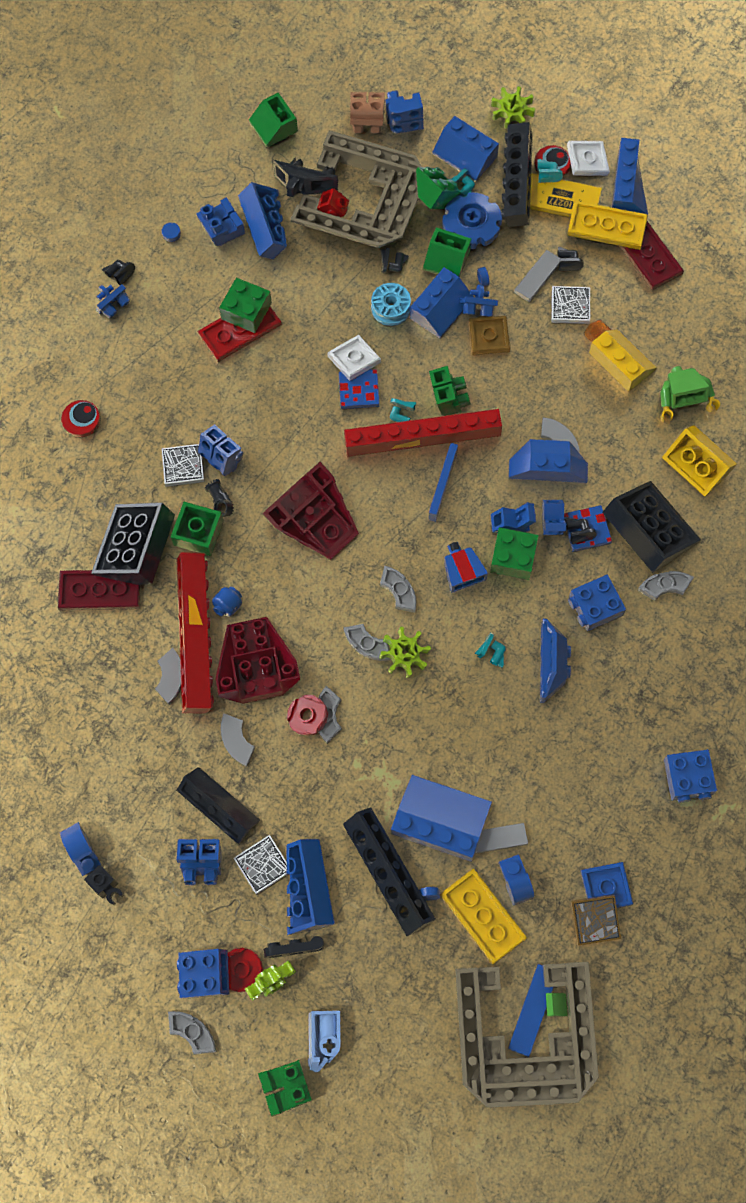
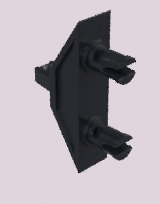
M296 157L290 163L273 159L274 176L287 188V196L294 197L298 193L303 195L322 194L333 188L338 191V176L335 175L333 167L328 169V166H326L321 172L303 167V161L301 159L296 161Z

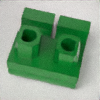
M448 366L429 371L436 403L443 416L462 413L461 408L471 405L468 392L460 395L457 393V391L467 388L464 376L453 378Z
M299 1060L258 1073L264 1094L284 1088L282 1091L265 1096L271 1117L312 1101Z

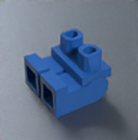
M398 91L388 92V99H385L386 118L387 123L390 124V130L393 133H404L424 129L423 105L420 93H414L411 99L404 100L403 96H399Z
M227 197L220 200L221 204L215 207L207 204L200 208V212L196 213L197 218L216 246L223 245L246 234L243 222Z
M215 424L200 434L198 453L205 457L223 476H227L235 471L238 462L243 457L241 447L230 437L227 438V435Z
M178 839L176 860L180 863L185 885H195L197 875H204V883L206 885H216L218 875H221L222 863L219 839H200V847L197 839Z

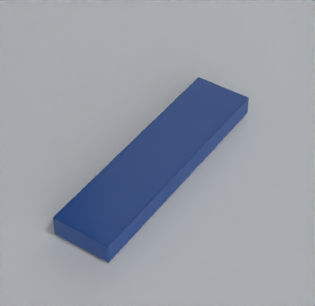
M451 443L429 510V520L433 522L437 520L457 456L458 445Z
M537 964L508 1046L509 1050L527 1057L530 1056L547 1007L546 993H552L553 987H544L543 965Z

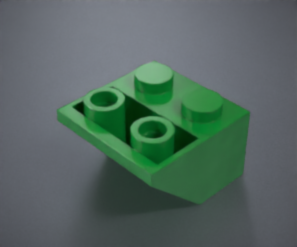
M279 92L262 100L249 118V123L266 147L298 132L297 118Z
M417 167L418 198L430 209H445L446 205L461 193L457 188V184L445 177L444 171L440 168Z
M436 227L429 243L423 270L438 275L445 267L460 277L471 251L472 239Z

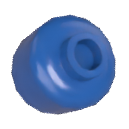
M223 587L212 599L214 612L221 617L223 615L227 617L233 616L242 605V595L234 587Z

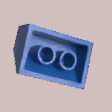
M454 116L444 127L432 154L460 172L466 168L468 170L466 175L477 181L498 157L499 143Z
M444 267L411 305L410 319L438 338H441L463 312V304L460 303V297L474 296L470 295V291L459 276Z

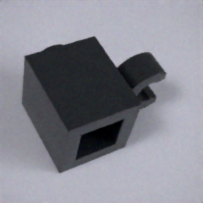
M101 865L96 867L84 879L102 899L106 896L107 901L112 905L116 904L112 900L113 894L118 893L121 897L124 896L120 889L115 888L119 883Z

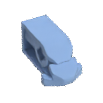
M311 1011L308 1013L309 1069L313 1072H319L326 1063L329 1064L340 1050V1011ZM327 1040L329 1044L333 1045V1048L328 1052L326 1048H323V1044L327 1043Z

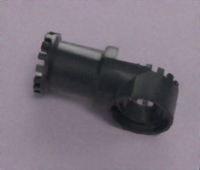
M216 479L213 480V483L212 481L208 483L205 490L213 498L214 510L222 512L221 505L224 503L226 511L225 513L222 512V516H231L232 512H234V504H232L229 494L221 487L220 480Z

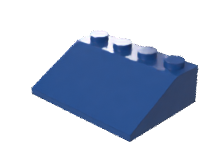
M412 775L391 827V834L472 862L492 802Z

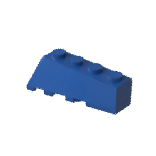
M621 138L612 208L648 214L638 159L640 140Z
M251 182L238 197L259 256L274 259L287 247L285 230L281 226L283 217L279 214L281 204L277 200L279 190Z
M300 839L287 844V874L290 875V881L287 885V894H290V907H287V916H290V927H287V935L318 930L334 925L320 839Z

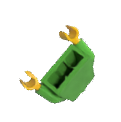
M681 366L674 367L671 373L668 374L667 381L663 383L660 392L661 407L664 408L661 414V421L664 422V414H668L670 421L672 420L673 412L669 409V406L674 409L709 400L706 410L709 413L713 411L711 404L718 410L720 402L714 399L715 393L710 379L699 374L694 368L683 370Z

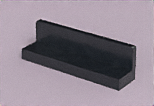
M199 767L185 775L176 790L237 844H240L245 839L249 830L260 821L258 817Z

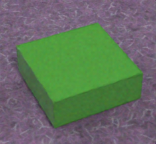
M546 993L547 1016H567L566 993Z

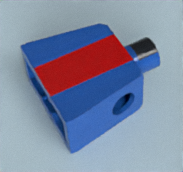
M453 542L447 546L450 555L444 557V565L451 593L487 580V570L471 547L461 550L458 542Z

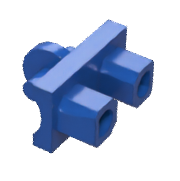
M123 284L111 294L110 292L114 289L112 285H109L107 288L103 285L98 287L100 294L96 297L99 301L103 300L97 304L96 311L99 314L103 313L109 319L117 313V310L112 306L115 301L122 308L130 302Z
M477 285L476 290H470V295H475V297H460V303L463 304V314L475 315L476 305L481 306L480 316L491 317L494 306H498V300L483 298V296L489 297V291H484L483 285Z

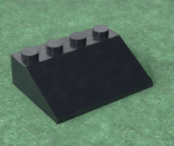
M652 481L613 498L602 512L652 573L665 567L701 541Z
M163 503L115 504L91 574L136 585H152L175 514Z

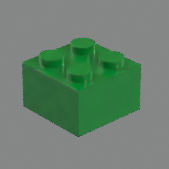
M236 277L219 306L221 319L255 333L272 304L271 293L269 290Z
M183 502L171 534L173 545L212 556L224 523L222 512Z
M499 527L490 573L530 580L538 535Z

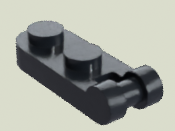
M314 936L308 942H302V939L290 940L287 945H280V942L268 943L267 948L263 949L264 958L319 952L323 950L325 944L320 936Z

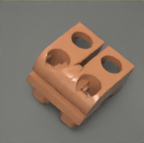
M350 92V125L353 126L354 133H362L364 125H371L372 133H380L385 113V92H369L368 103L367 92Z

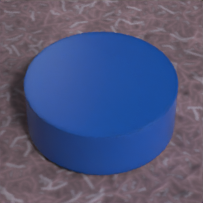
M176 223L165 224L162 227L163 238L168 242L177 241L181 236L179 226Z
M485 267L478 268L477 277L480 285H490L487 269Z
M425 887L420 889L425 901L440 899L439 888Z

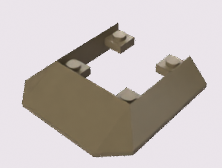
M329 130L323 143V151L317 162V168L324 170L328 166V169L333 167L336 171L338 164L343 163L370 171L369 184L384 188L374 214H370L356 209L350 221L320 212L317 209L320 198L303 195L300 204L294 210L291 222L376 248L402 239L418 201L416 169L422 166L416 155Z
M589 962L543 964L544 987H566L569 1032L548 1033L550 1056L507 1059L504 1036L482 1037L479 991L501 990L499 967L455 969L463 1086L487 1108L578 1103L599 1078Z

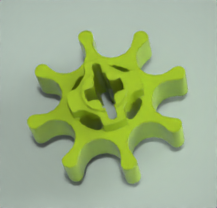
M520 86L517 87V91L513 94L507 93L503 87L501 88V97L503 99H496L494 97L491 99V107L499 108V110L493 111V120L500 117L505 118L506 129H508V125L512 121L525 123L523 116L534 117L535 108L527 106L533 103V95L521 97Z
M401 626L398 630L399 639L394 640L389 635L384 636L383 642L387 643L391 650L381 651L379 658H390L393 661V665L388 671L390 674L393 673L396 667H402L406 671V678H410L412 675L410 666L417 665L421 670L426 668L427 663L422 661L419 655L422 653L428 654L431 647H420L417 644V639L421 636L420 631H417L413 638H408L404 634V627Z
M289 960L279 967L275 964L258 974L255 978L256 982L245 988L252 1001L262 994L267 997L282 988L287 983L285 979L295 974L296 971Z

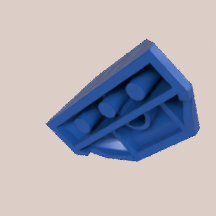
M530 439L510 458L509 479L587 483L588 463L570 441Z
M544 618L541 623L540 703H545L565 685L567 678L571 676V666L567 665V658L571 657V646H567V638L548 619Z

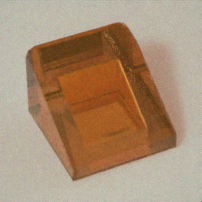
M600 319L590 323L584 335L592 342L605 331L611 329Z

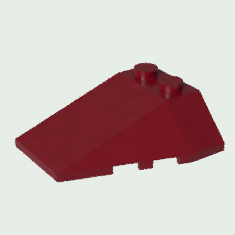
M321 461L262 513L275 529L329 560L359 534L352 516L343 501L344 498L338 490L334 476Z

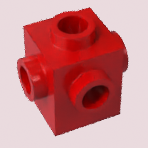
M333 188L321 194L317 209L341 218L346 215L350 200Z

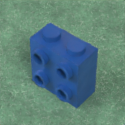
M608 574L572 589L568 598L571 608L575 609L578 613L577 619L581 627H585L587 632L624 616L626 611Z
M709 749L666 755L664 765L671 801L678 800V803H685L691 801V798L699 797V800L711 799V795L717 792Z
M210 949L178 953L177 969L179 971L177 990L180 998L191 999L229 995L228 950Z

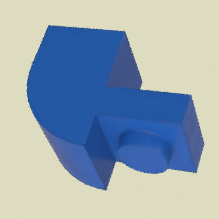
M543 500V535H564L566 522L564 520L563 500Z
M527 502L517 509L502 507L491 514L492 532L498 533L499 527L521 532L530 531L529 526L536 523L534 503Z
M79 822L60 832L64 847L82 876L101 865Z
M519 854L499 861L498 864L506 881L505 887L512 905L515 906L533 899L534 890Z

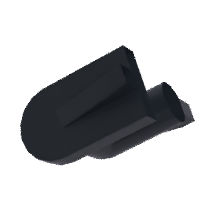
M558 247V257L560 258L559 271H578L584 267V262L579 258L578 251Z
M390 248L381 249L380 251L382 259L381 273L384 274L388 266ZM397 252L395 263L389 262L388 270L401 272L403 264L408 260L409 255Z
M116 260L113 264L101 270L110 278L114 275L117 283L121 285L134 273L135 265L132 262L124 263L121 260Z
M565 518L567 530L581 528V531L571 532V544L589 541L597 536L596 530L590 529L587 519Z

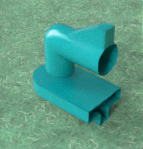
M537 159L538 182H558L563 178V173L558 169L556 162Z
M466 168L451 178L456 184L461 179V182L465 184L460 190L461 193L459 195L461 197H467L468 193H471V190L475 187V182L469 176H465L468 172Z
M391 398L390 403L395 406L391 410L390 419L395 422L410 421L411 418L401 415L400 411L401 408L414 412L416 402Z
M489 633L485 642L475 652L480 659L485 655L494 637L493 633ZM494 640L490 648L494 649L495 652L490 663L503 668L506 647Z

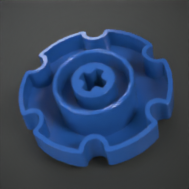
M472 192L468 193L467 197L458 195L452 199L445 207V215H443L442 220L443 230L471 238V249H476L478 244L487 246L492 243L499 235V226L502 224L501 210L497 203H490L489 197L484 194Z

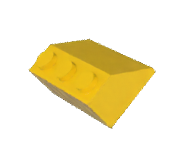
M618 329L605 331L591 343L589 354L628 392L657 369Z
M695 425L685 428L662 456L669 465L704 496H707L737 465L732 458Z

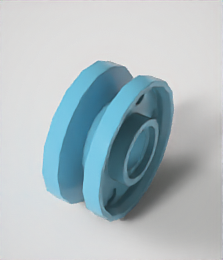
M382 284L372 294V315L383 325L394 326L401 324L410 314V293L400 284Z

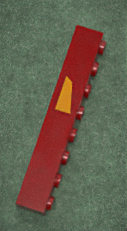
M499 409L345 429L344 437L347 457L500 437L502 422Z
M181 552L176 560L182 714H207L214 705V697L210 692V688L213 686V677L210 675L209 669L212 667V656H209L211 637L208 636L210 617H207L210 601L209 598H206L209 581L205 576V572L208 570V561L205 560V553Z

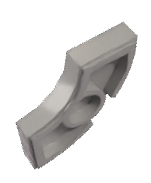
M543 417L541 438L555 441H570L579 452L577 440L566 426L553 419Z
M384 566L380 587L388 589L393 594L396 601V609L415 613L416 596L413 587L402 573L391 567Z
M679 571L655 574L646 579L640 585L638 591L654 601L665 593L683 595L694 577Z
M364 624L343 627L349 644L359 654L378 661L391 660L390 658H379L381 651H389V646L383 642V639L371 636L366 631Z
M174 648L158 660L162 677L160 683L155 688L169 705L175 700L181 689L180 658Z
M326 686L318 698L326 705L328 718L319 734L328 744L342 728L336 720V711L341 703V699Z
M223 714L221 721L223 744L234 760L247 767L255 747L243 737L242 728L244 722L241 719Z
M168 1012L170 1035H179L185 1038L191 1045L194 1055L216 1052L214 1039L208 1028L200 1020L187 1013Z

